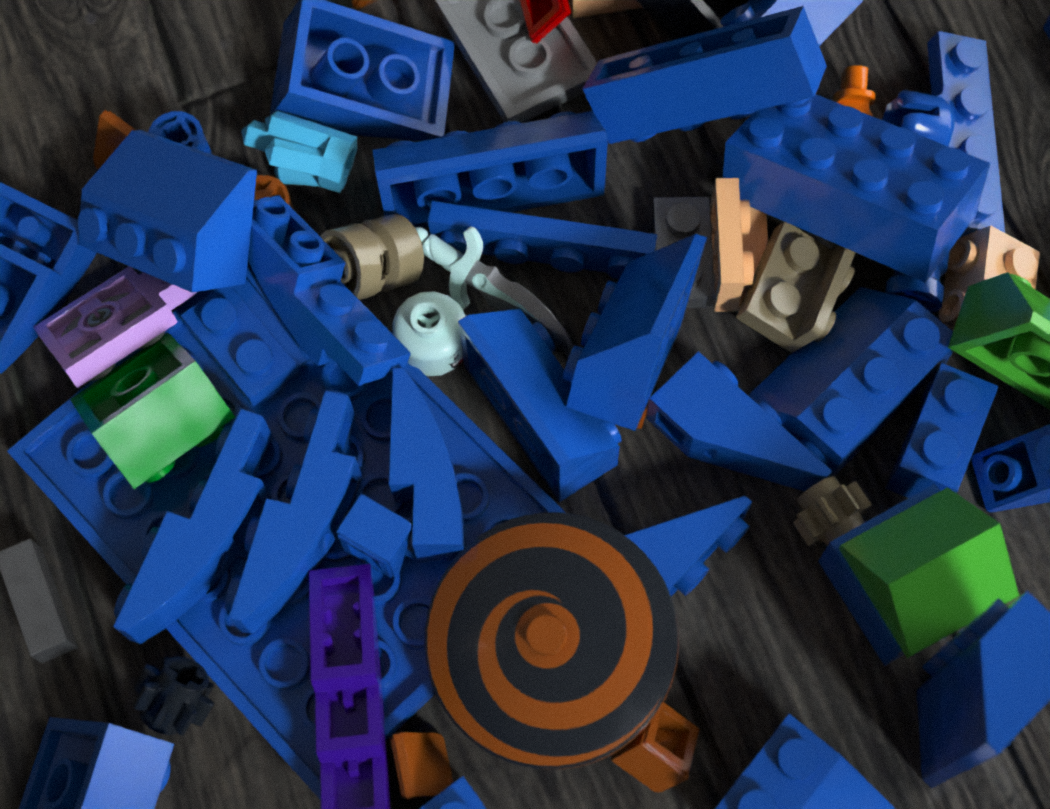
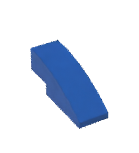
M393 368L389 486L395 502H413L412 546L417 561H453L465 548L464 520L454 467L442 431L424 395L405 368Z

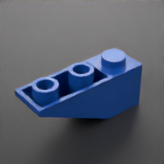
M699 351L649 399L646 419L689 458L801 491H806L816 483L828 478L832 472L826 466L827 462L824 455L814 444L805 439L798 441L782 426L780 416L769 404L760 399L752 400L738 387L735 375L719 361L711 363Z
M743 496L625 536L633 541L656 566L671 597L677 590L684 596H687L709 572L710 569L704 562L718 547L725 553L729 552L748 531L750 526L744 519L747 516L752 501Z

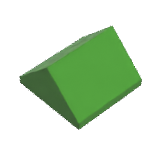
M948 487L841 544L838 548L907 659L966 627L997 598L1004 604H1007L1019 596L1000 523Z

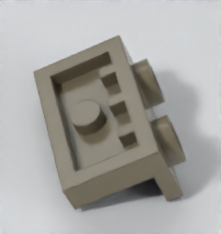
M782 222L773 230L754 274L753 284L749 286L736 319L790 353L797 351L813 340L815 342L821 341L829 333L836 320V313L832 310L838 295L846 289L853 278L855 269L851 266L856 252L840 245L831 250L796 226Z

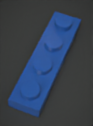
M432 201L428 217L430 235L437 236L463 254H465L467 249L463 233L472 226L476 228L482 238V254L493 255L503 262L510 264H522L526 261L551 264L555 269L564 272H579L582 269L606 272L610 277L618 280L627 263L655 251L657 234L436 201Z

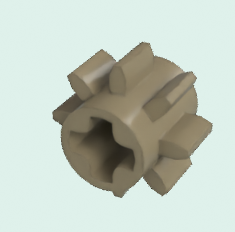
M831 476L816 483L797 498L796 501L803 511L796 515L798 519L793 523L808 546L819 540L828 546L831 541L865 523L862 516L867 513L866 509L871 507L872 504L857 481L845 486L844 484L840 485L835 476Z

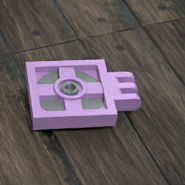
M129 266L33 328L78 388L87 381H94L104 377L114 368L118 361L138 348H146L159 341L167 329L178 323L171 310L193 297L197 292H189L144 272L138 275Z

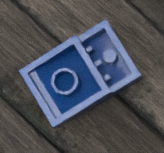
M0 182V373L2 374L38 337L33 327L60 310L90 266L97 252L78 245V220Z

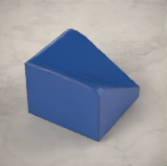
M361 494L336 532L345 552L365 564H371L372 568L389 578L392 576L396 578L401 570L412 534V525L405 518Z

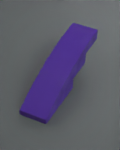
M371 564L309 570L311 683L315 692L316 753L320 761L321 809H390L383 693Z

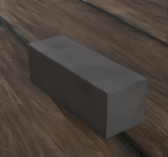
M30 538L0 551V571L30 656L43 664L78 648L42 548Z

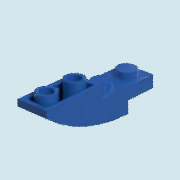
M279 195L254 200L248 262L278 316L315 364L320 366L335 361L358 386L393 375V368L406 369L411 352L341 282L346 262Z
M325 390L320 409L312 408L306 420L304 442L308 444L303 464H295L288 478L286 498L291 500V503L266 498L261 516L254 515L249 522L244 541V549L249 552L243 574H235L233 576L225 603L226 610L231 611L229 619L241 632L254 634L277 615L302 589L309 579V570H316L338 536L336 531L352 507L362 479V473L356 457L344 455L356 418L349 395Z
M240 409L233 426L226 425L219 435L215 448L217 461L209 479H202L193 492L190 501L191 518L188 519L167 511L160 527L155 526L148 533L141 551V559L144 562L134 583H128L122 589L114 610V616L117 620L113 627L130 641L142 644L170 626L213 587L243 549L246 531L251 518L254 515L261 516L266 498L271 499L262 480L255 477L273 438L263 416Z

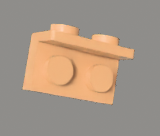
M716 178L710 203L715 291L714 312L739 311L749 286L753 284L754 274L768 244L767 214L750 207L749 200H740L739 178Z

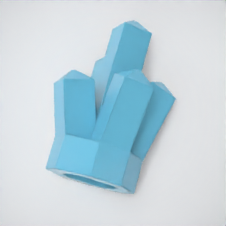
M278 110L266 117L265 123L253 120L242 129L244 145L264 151L269 165L276 166L274 168L276 178L283 184L319 186L337 193L344 189L357 151L356 136Z

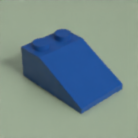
M298 0L283 24L270 115L278 110L354 136L424 141L441 138L445 132L455 42L329 1Z
M789 713L714 809L895 808L841 754Z

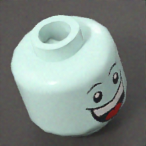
M435 291L420 292L407 298L397 309L392 322L393 335L411 352L408 361L411 366L419 368L426 376H441L454 370L464 360L458 321L466 317L460 304L449 295Z

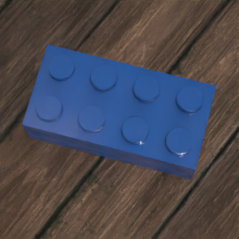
M815 95V97L795 107L778 105L757 110L725 143L722 178H739L740 200H749L750 207L926 283L976 217L990 163L966 154L960 149L948 147L915 134L906 128L895 126L862 113L853 107L844 106Z

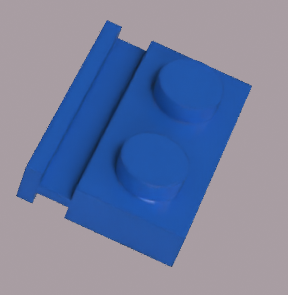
M249 266L247 267L245 285L218 288L180 315L188 329L253 407L300 372L299 368L311 360L278 316Z

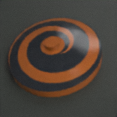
M547 512L524 515L498 524L479 535L455 557L441 577L432 596L426 619L424 648L426 665L434 692L453 724L468 739L491 755L507 762L524 767L560 770L588 765L609 757L637 738L651 723L663 705L674 679L679 652V632L673 602L662 576L648 556L633 541L614 528L594 519L576 514Z

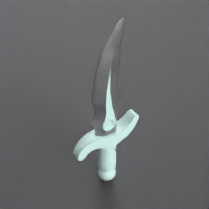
M471 226L463 233L467 246L465 254L432 234L429 236L424 228L415 227L422 242L424 255L450 272L449 291L451 298L460 304L463 310L470 304L467 295L468 284L482 294L489 306L501 311L521 309L531 324L537 321L540 322L550 334L555 346L569 357L574 347L573 343L553 313L525 287L517 282L505 279L499 273L497 267L487 266L479 261L483 251V241L475 227Z

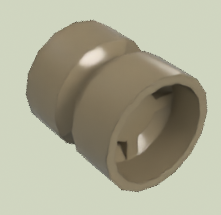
M387 214L365 220L361 224L341 226L326 230L320 235L346 262L341 282L359 300L372 297L378 292H388L411 285L419 279L423 271L424 252L421 239L411 222L400 214Z

